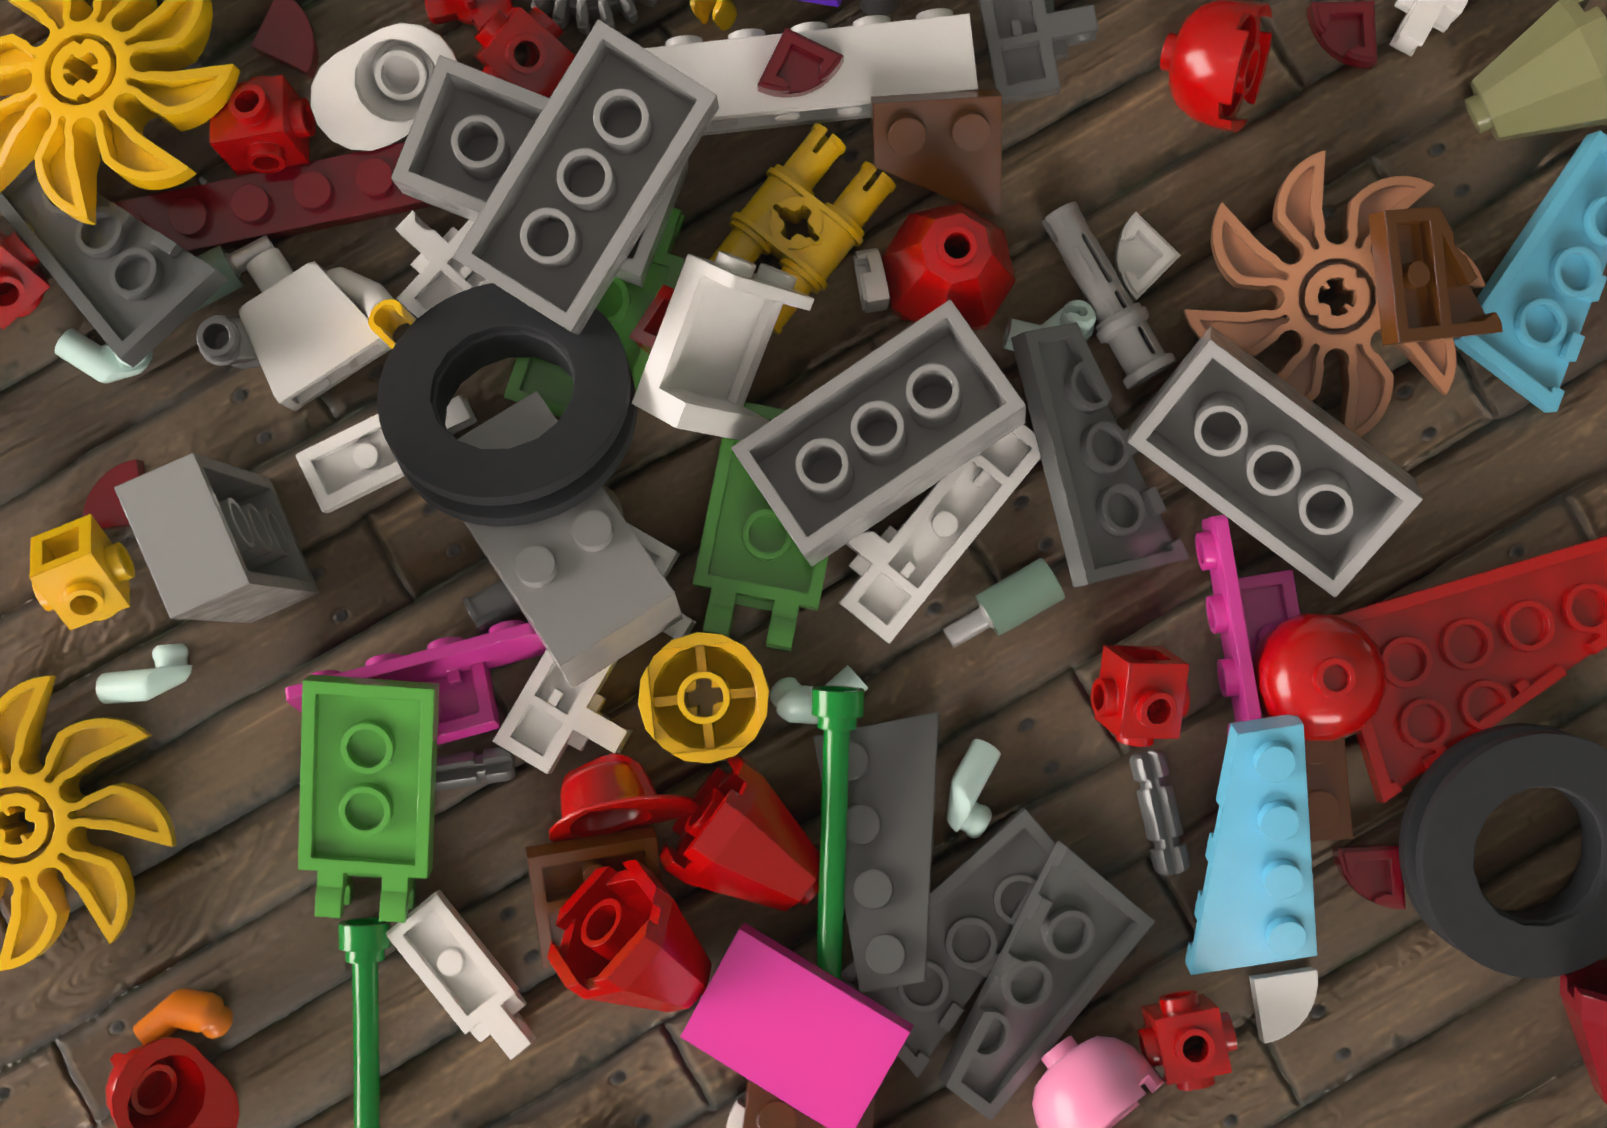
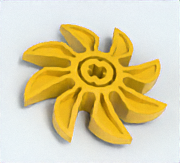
M7 0L50 30V34L46 42L38 47H34L28 41L14 34L0 37V96L12 95L0 101V193L35 160L38 180L49 199L72 218L82 223L96 225L97 173L101 162L100 154L103 162L130 184L147 190L172 188L186 182L197 174L187 165L152 143L143 135L145 125L154 118H160L164 123L181 132L193 129L214 117L232 95L240 75V70L234 64L181 70L196 63L208 42L213 20L211 0H165L158 8L157 0H94L93 12L91 6L84 0Z
M43 676L27 680L10 689L0 698V900L8 885V879L14 887L11 897V917L0 955V971L14 969L39 957L54 944L62 933L71 908L63 885L58 880V870L63 874L64 879L79 893L109 944L115 942L126 928L132 914L135 898L134 879L130 867L123 855L102 846L92 845L86 836L88 828L111 830L170 847L176 846L177 842L175 828L170 815L162 803L147 790L125 782L110 785L87 796H84L79 789L80 779L85 774H89L103 761L152 736L140 725L115 717L89 719L70 725L57 733L46 756L44 767L41 765L39 753L41 751L42 728L56 676ZM25 812V819L35 823L34 832L28 833V825L18 822L19 813Z

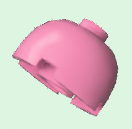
M1070 1035L1041 1058L1048 1070L1034 1088L1032 1106L1036 1124L1039 1128H1112L1140 1105L1138 1100L1146 1095V1092L1141 1087L1143 1084L1153 1094L1164 1083V1080L1136 1048L1120 1039L1096 1036L1078 1045Z

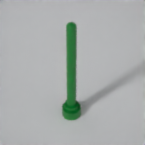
M851 686L812 687L811 714L818 716L817 727L824 729L816 966L842 981L850 730L857 729V718L864 716V689Z
M379 917L352 918L342 920L338 925L339 950L345 951L346 962L352 963L354 1128H380L378 962L385 960V949L391 947V941L386 934L391 929V922L379 921Z

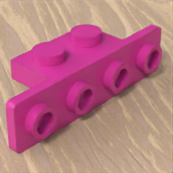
M1225 515L1212 516L1202 520L1203 532L1196 533L1195 546L1200 568L1203 571L1210 570L1214 595L1207 596L1206 598L1208 623L1213 634L1220 633L1224 659L1217 660L1218 683L1223 697H1231L1235 722L1261 719L1252 657L1259 640L1272 631L1281 622L1300 614L1293 569L1238 578L1228 518ZM1230 723L1227 726V734H1229Z
M509 620L493 625L489 629V633L468 639L461 637L440 638L429 643L427 650L405 656L397 653L381 654L368 659L364 667L345 672L322 670L311 674L440 683L437 745L501 728L490 669L541 656L545 653L546 648L530 623L521 620ZM303 683L285 688L287 702L301 713Z

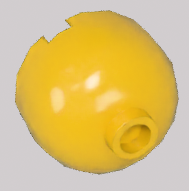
M696 632L671 640L653 656L640 679L638 706L645 729L663 749L684 761L713 763L735 756L756 738L767 717L769 687L761 664L746 646L722 634Z

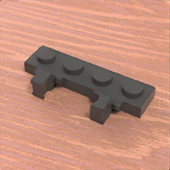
M978 0L993 86L1002 95V105L1059 94L1061 86L1056 61L1068 58L1067 47L1096 40L1098 24L1094 4L1055 12L1053 0Z

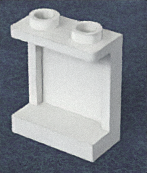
M719 250L715 261L688 253L632 404L678 429L743 440L770 421L743 406L782 305L787 304L810 311L814 298L793 289L797 277L772 266L761 263L757 274H755L756 265L727 252Z

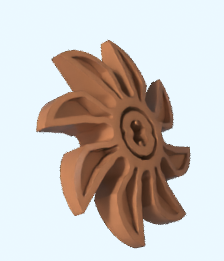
M1326 150L1309 156L1299 163L1285 178L1275 198L1272 224L1285 243L1294 250L1295 262L1293 264H1285L1276 254L1265 248L1223 202L1219 205L1213 219L1211 248L1219 271L1235 288L1257 291L1264 289L1272 292L1276 297V307L1274 310H1259L1245 313L1185 309L1183 312L1189 327L1199 340L1208 328L1212 326L1252 357L1258 355L1275 342L1281 334H1287L1292 337L1295 342V350L1291 356L1286 358L1275 374L1311 401L1320 394L1325 368L1323 363L1327 352L1336 354L1340 359L1339 371L1342 383L1340 423L1361 438L1385 414L1391 401L1394 384L1393 373L1380 355L1374 352L1371 347V337L1373 334H1382L1368 215L1384 210L1408 209L1435 185L1429 181L1411 176L1388 177L1368 185L1354 195L1345 205L1340 229L1341 240L1339 244H1332L1325 237V221L1322 210ZM1457 248L1462 254L1466 255L1462 250ZM1466 255L1478 277L1469 285L1471 288H1484L1485 283L1479 269ZM1328 283H1334L1336 294L1346 296V304L1335 309L1338 316L1331 315L1329 304L1319 303L1318 294L1330 288ZM1453 338L1393 345L1412 362L1442 395L1448 393L1456 370V349Z

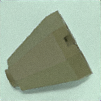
M1559 0L1472 80L1470 85L1474 95L1465 99L1464 102L1479 134L1490 130L1495 139L1501 141L1607 125V19L1598 6L1584 12L1589 0Z

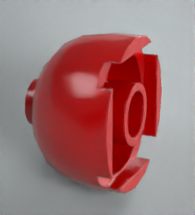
M1251 0L1212 1L1200 6L1191 13L1182 24L1179 34L1170 32L1166 37L1161 52L1160 68L1162 71L1169 72V90L1176 106L1194 121L1212 128L1235 133L1244 127L1248 119L1239 118L1236 115L1240 110L1243 98L1247 103L1255 105L1267 67L1272 33L1260 31V16L1273 18L1272 9L1269 4Z
M1299 614L1281 622L1259 640L1252 657L1262 713L1267 718L1281 715L1298 716L1304 724L1305 741H1334L1360 730L1377 713L1386 691V666L1377 644L1360 626L1333 614Z

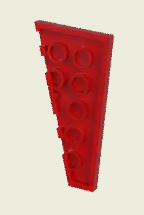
M1607 535L1336 614V616L1360 626L1374 640L1386 666V691L1377 713L1360 730L1356 731L1377 802L1386 803L1400 793L1403 786L1425 772L1438 757L1454 744L1474 733L1494 727L1566 676V672L1589 655L1597 654L1607 647Z

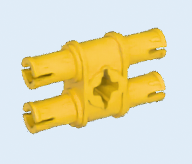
M815 123L811 128V132L784 166L776 164L774 168L770 167L766 172L768 178L740 213L736 211L730 217L732 221L729 223L733 230L709 260L715 261L719 250L752 263L761 254L767 256L772 254L779 260L778 263L782 267V271L797 277L793 289L809 295L811 292L818 294L820 290L824 291L827 288L826 280L852 247H859L862 244V237L865 235L862 227L888 194L894 191L896 185L884 172L877 179L875 173L878 168L874 167L872 163L865 161L861 165L859 172L833 204L827 202L824 204L818 200L812 189L839 155L845 152L846 146L834 133L828 139L825 136L828 129L821 124ZM803 218L808 220V234L810 237L805 238L803 235L796 234L791 240L786 239V228L783 221L788 220L797 225ZM783 304L772 332L779 335L783 331L784 325L798 308Z

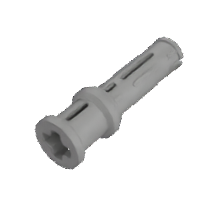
M1076 201L1070 202L1047 215L1041 221V224L1046 229L1052 242L1056 245L1083 296L1094 308L1099 322L1096 326L1098 331L1096 336L1101 344L1108 343L1126 374L1123 383L1127 390L1148 381L1174 365L1177 360L1173 353L1164 352L1147 323V319L1150 316L1146 306H1141L1140 302L1133 303L1129 294L1125 291L1106 254L1088 227Z

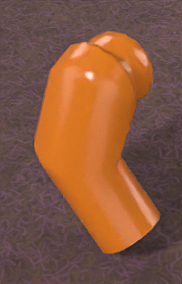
M182 988L171 993L133 1026V1031L142 1044L162 1037H170L178 1029L196 1033L202 1032L205 1037L216 1039L223 1036L232 1026L233 1012L228 1006L224 1005L222 997L213 992Z

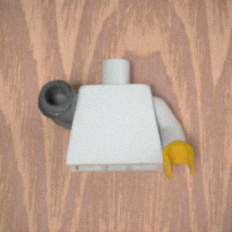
M272 248L258 254L246 266L247 271L262 293L242 305L239 309L240 318L224 315H214L207 318L198 327L196 340L200 352L212 364L217 366L231 365L240 369L261 366L278 403L293 411H297L387 351L393 349L396 344L393 340V334L397 327L404 323H408L411 326L417 319L400 302L393 299L380 283L344 267L332 268L326 271L315 261L305 264L294 272L278 248Z

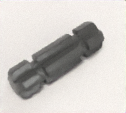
M502 747L484 749L483 754L480 755L475 750L437 756L436 791L476 786L481 784V780L484 779L487 780L488 784L509 781L515 777L514 755Z
M1159 749L1135 753L1131 755L1129 761L1133 779L1140 782L1141 789L1136 790L1147 840L1154 843V848L1150 849L1154 870L1164 876L1184 872L1190 868L1191 863L1186 843L1183 844L1179 839V836L1184 833L1173 785L1167 783L1165 776L1170 775L1166 754Z

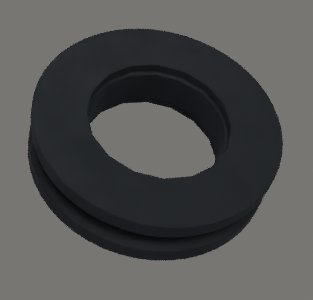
M494 283L459 292L421 315L404 332L390 352L383 367L377 394V410L383 435L405 478L413 489L426 502L451 517L473 524L495 527L526 525L549 519L577 506L600 489L614 474L630 447L636 428L638 407L632 404L636 389L624 347L613 325L603 313L595 308L581 333L577 335ZM535 357L560 366L572 377L574 381L572 399L561 419L537 439L509 449H480L458 441L446 428L447 407L459 386L484 366L506 358Z
M1515 723L1499 725L1474 733L1454 744L1432 763L1417 783L1407 803L1399 836V862L1407 894L1422 920L1434 933L1482 966L1499 973L1522 978H1547L1572 973L1591 965L1607 955L1606 748L1552 727ZM1531 787L1555 788L1561 791L1576 809L1582 828L1580 860L1569 882L1549 901L1527 910H1502L1494 906L1480 890L1474 872L1475 841L1487 816L1508 796Z

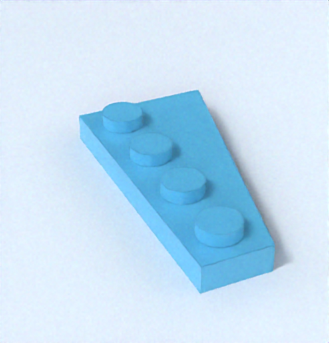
M1601 130L1586 135L1477 297L1485 314L1493 312L1498 314L1502 322L1503 332L1453 338L1455 346L1544 413L1558 411L1565 392L1560 389L1569 362H1576L1585 336L1580 335L1591 303L1599 301L1607 277L1602 275L1607 263V135Z
M1291 715L1230 723L1216 801L1219 805L1214 833H1209L1205 854L1208 860L1203 890H1198L1194 911L1197 919L1193 942H1188L1185 958L1186 966L1191 975L1317 956L1304 724L1298 716Z

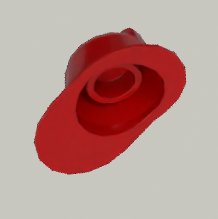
M614 753L604 755L569 771L565 775L560 796L562 819L557 821L549 830V839L552 842L631 830L636 827L664 822L696 811L698 802L693 798L680 795H658L643 765L628 756Z
M162 1037L133 1048L126 1054L114 1053L109 1060L114 1068L109 1074L105 1088L106 1104L118 1128H237L240 1112L235 1090L227 1078L195 1046L182 1038Z

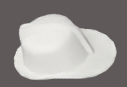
M397 23L367 35L334 54L319 68L311 85L310 105L317 125L332 141L350 150L372 151L391 145L409 134L439 55L457 61L453 50L439 34L417 24Z

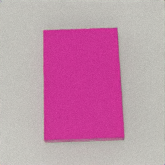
M744 923L735 935L680 1037L826 1128H856L914 1025Z

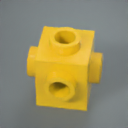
M91 514L31 537L29 578L32 581L35 596L46 611L54 610L70 631L93 621L108 619L118 611L130 607L129 579L135 577L133 561L122 543L112 544Z

